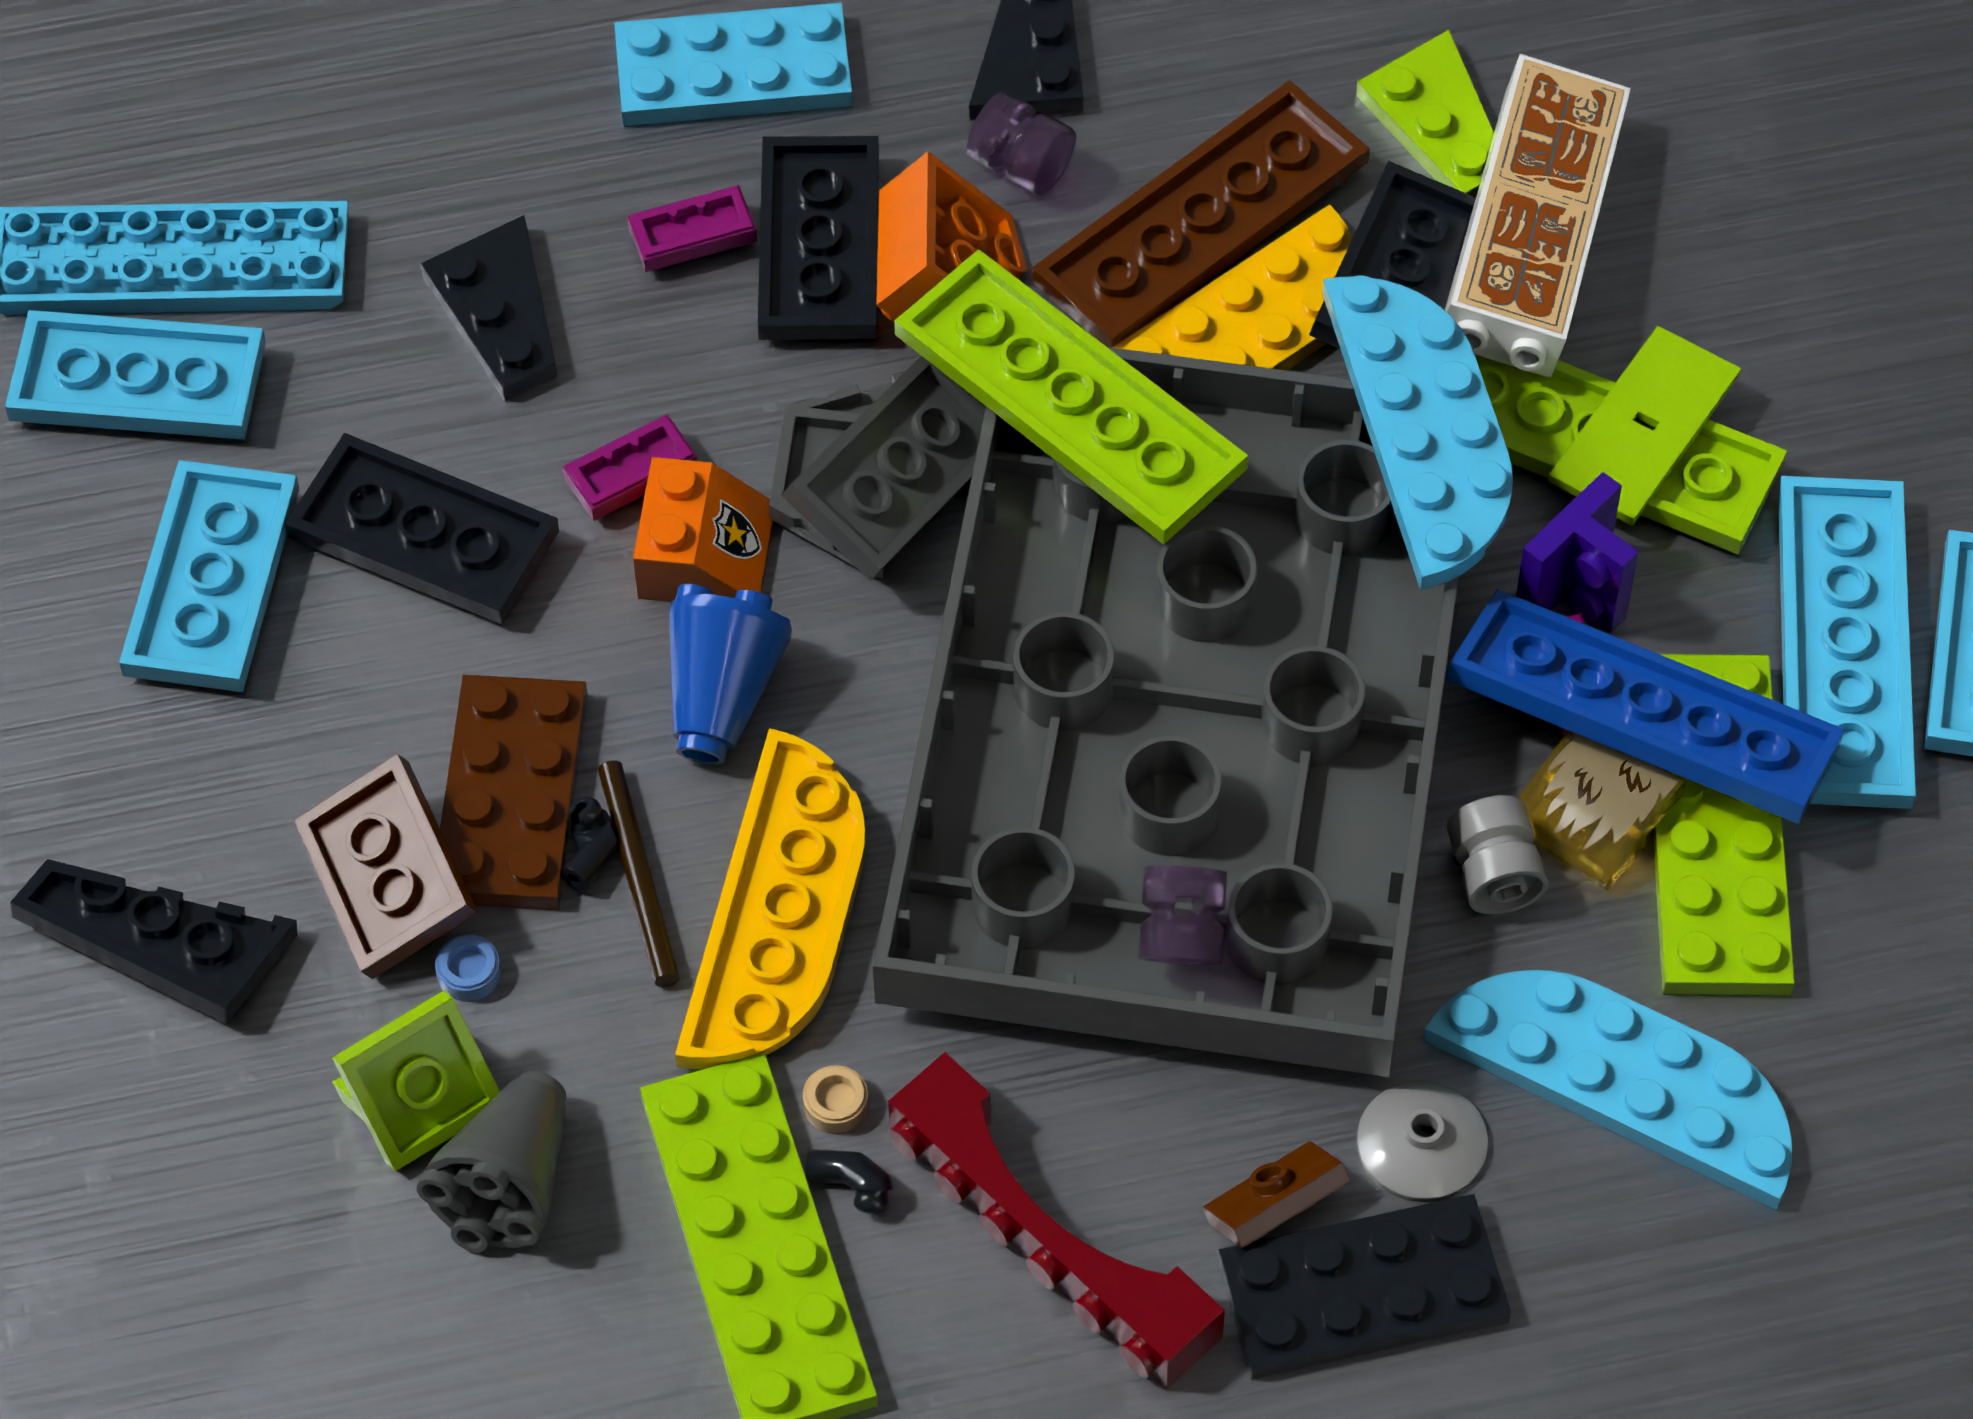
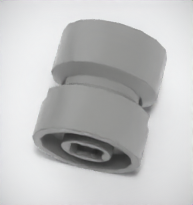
M1504 795L1481 798L1464 805L1448 819L1446 829L1454 856L1459 864L1462 865V883L1468 903L1474 911L1483 914L1513 912L1537 901L1548 890L1549 879L1542 857L1538 853L1536 846L1533 845L1535 833L1527 807L1521 799Z

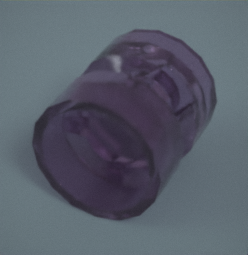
M999 92L987 102L976 118L967 142V155L970 159L995 173H1003L1007 170V176L1010 181L1037 196L1044 195L1052 189L1066 170L1074 152L1076 132L1070 126L1048 114H1040L1035 118L1036 111L1033 106L1008 92Z
M1188 866L1144 867L1142 904L1151 910V917L1141 922L1139 959L1185 965L1222 964L1224 927L1215 921V915L1226 909L1228 873L1222 870ZM1175 903H1192L1193 917L1173 916Z

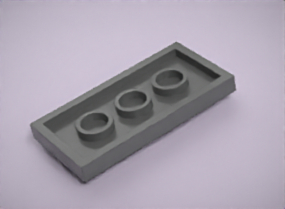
M920 356L790 484L781 496L871 581L972 478L986 406L928 360Z

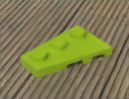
M1447 30L1357 81L1356 96L1434 180L1476 197L1494 131L1451 33Z

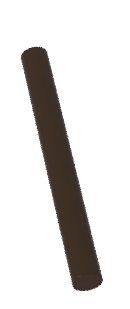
M608 761L598 767L601 785L617 838L620 856L654 983L658 987H668L677 983L680 979L622 763L619 761Z

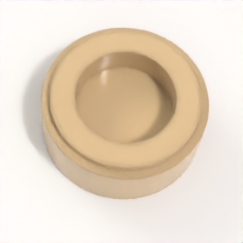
M839 1065L823 1067L814 1072L808 1078L803 1088V1106L808 1121L815 1128L831 1134L845 1133L856 1128L864 1120L868 1111V1091L863 1078L853 1069Z

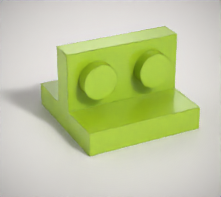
M444 990L332 1057L341 1075L332 1083L342 1102L365 1121L386 1164L395 1172L456 1135L500 1092L454 998Z

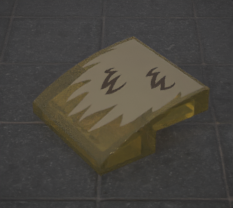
M1569 731L1541 765L1519 796V799L1527 807L1535 833L1534 843L1607 891L1645 850L1646 835L1685 794L1686 780L1675 773Z

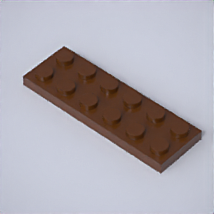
M1289 80L1033 266L1032 282L1094 338L1106 347L1112 348L1176 306L1369 163L1370 148Z

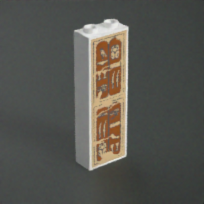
M1519 54L1505 92L1445 311L1464 332L1475 355L1551 378L1567 339L1631 88Z

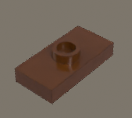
M1308 1141L1276 1162L1258 1167L1252 1172L1250 1178L1203 1206L1210 1226L1239 1247L1244 1248L1345 1186L1350 1180L1343 1162L1313 1142Z

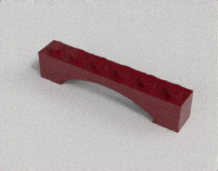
M946 1052L888 1100L890 1127L888 1133L897 1149L910 1160H915L919 1157L934 1171V1178L938 1186L950 1199L957 1203L965 1200L980 1214L979 1219L982 1226L997 1243L1003 1246L1011 1243L1026 1257L1028 1269L1043 1286L1051 1290L1058 1287L1073 1302L1072 1306L1076 1315L1091 1331L1095 1333L1105 1331L1121 1346L1119 1350L1123 1359L1138 1375L1144 1378L1151 1375L1167 1389L1223 1338L1225 1309L1178 1266L1169 1274L1145 1270L1106 1255L1061 1227L1027 1195L1002 1160L987 1127L991 1124V1094Z

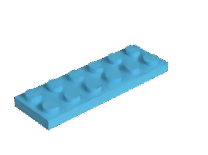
M1781 476L1778 487L1783 704L1845 729L1840 747L1810 804L1912 809L1916 798L1904 482Z

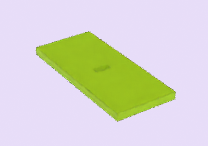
M1657 325L1549 473L1548 482L1577 497L1593 480L1604 472L1622 485L1616 518L1633 526L1739 378L1742 368ZM1639 419L1655 427L1654 431L1635 422V420Z

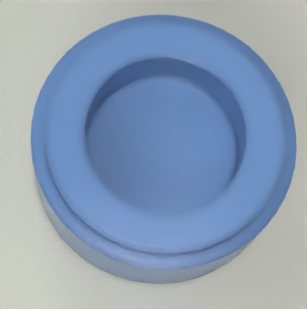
M470 934L457 936L447 941L437 953L435 969L439 985L442 990L446 991L454 999L466 1002L476 1001L486 997L497 987L501 978L499 956L494 945L487 939Z

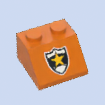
M652 457L633 555L638 599L672 602L676 598L680 584L700 585L712 590L715 595L735 598L736 592L739 590H751L762 593L774 521L769 518L770 498L712 462Z

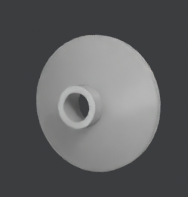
M1413 1081L1393 1086L1383 1091L1371 1101L1359 1122L1357 1149L1365 1171L1382 1189L1402 1199L1417 1202H1433L1455 1196L1466 1189L1477 1178L1486 1160L1488 1134L1479 1111L1461 1093L1442 1084ZM1419 1125L1433 1128L1436 1133L1430 1137H1421L1415 1134L1412 1128Z

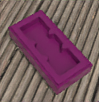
M739 185L627 215L628 228L645 273L758 242L757 229Z
M666 414L562 466L565 481L591 519L595 521L645 495L652 457L698 461V457L669 415Z

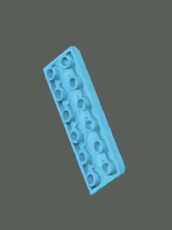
M348 201L0 207V313L3 315H28L29 310L73 314L332 309L343 302L349 204Z

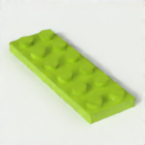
M979 249L894 320L895 335L1163 545L1248 469V455Z
M1475 355L1509 453L1511 464L1548 478L1549 473L1616 383L1558 360L1553 374L1549 378ZM1639 419L1635 420V422L1654 431L1655 427ZM1708 420L1643 510L1641 516L1739 555L1785 464L1788 450Z
M1660 654L1773 700L1769 655ZM1667 771L1680 781L1663 800L1659 791L1657 801L1651 810L1663 995L1791 996L1795 982L1782 817Z
M765 1052L640 1087L641 1100L740 1418L836 1419L877 1407V1394Z

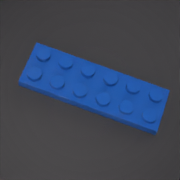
M1499 589L1495 590L1451 660L1446 678L1447 681L1797 824L1801 821L1833 761L1845 729Z

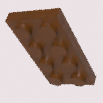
M464 674L462 676L440 831L474 905L559 910L563 885L561 869L565 866L571 825L568 818V810L574 802L588 697L585 681Z

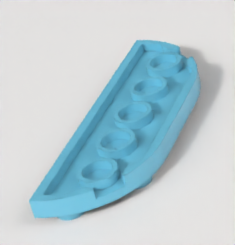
M1362 275L1323 279L1322 294L1419 588L1424 590L1451 581L1475 566L1485 556V550L1496 538L1500 529L1504 528L1509 513L1513 485L1509 453L1472 347L1455 320L1443 308L1417 291L1400 284Z
M1548 970L1514 971L1481 980L1462 990L1445 1003L1425 1028L1424 1042L1770 1208L1778 1210L1786 1189L1792 1161V1139L1784 1108L1777 1094L1759 1070L1745 1057L1718 1040L1597 983L1571 974Z

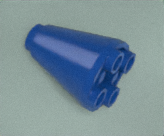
M680 584L678 586L676 598L671 602L669 610L673 736L678 740L676 753L681 757L698 763L719 765L725 762L727 752L735 748L792 635L790 620L771 610L773 603L771 597L756 591L739 590L736 592L735 598L715 595L712 590L700 585Z

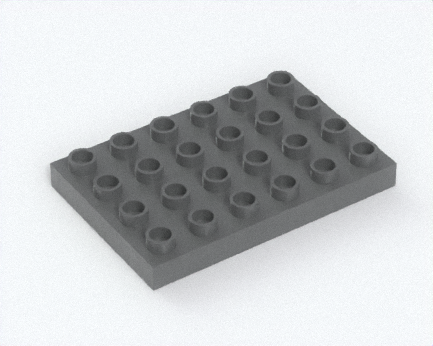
M1108 347L1248 455V469L1164 545L986 406L873 962L875 1003L1389 1077L1459 576L1438 586L1420 590L1351 379Z

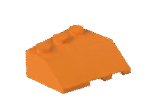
M929 151L879 190L876 306L892 322L978 249L1020 281V277L1028 271L1012 215Z

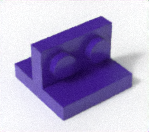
M1602 472L1523 548L1516 597L1548 610H1552L1564 599L1576 614L1581 613L1584 620L1597 623L1610 634L1626 619L1639 551L1614 534L1622 485Z

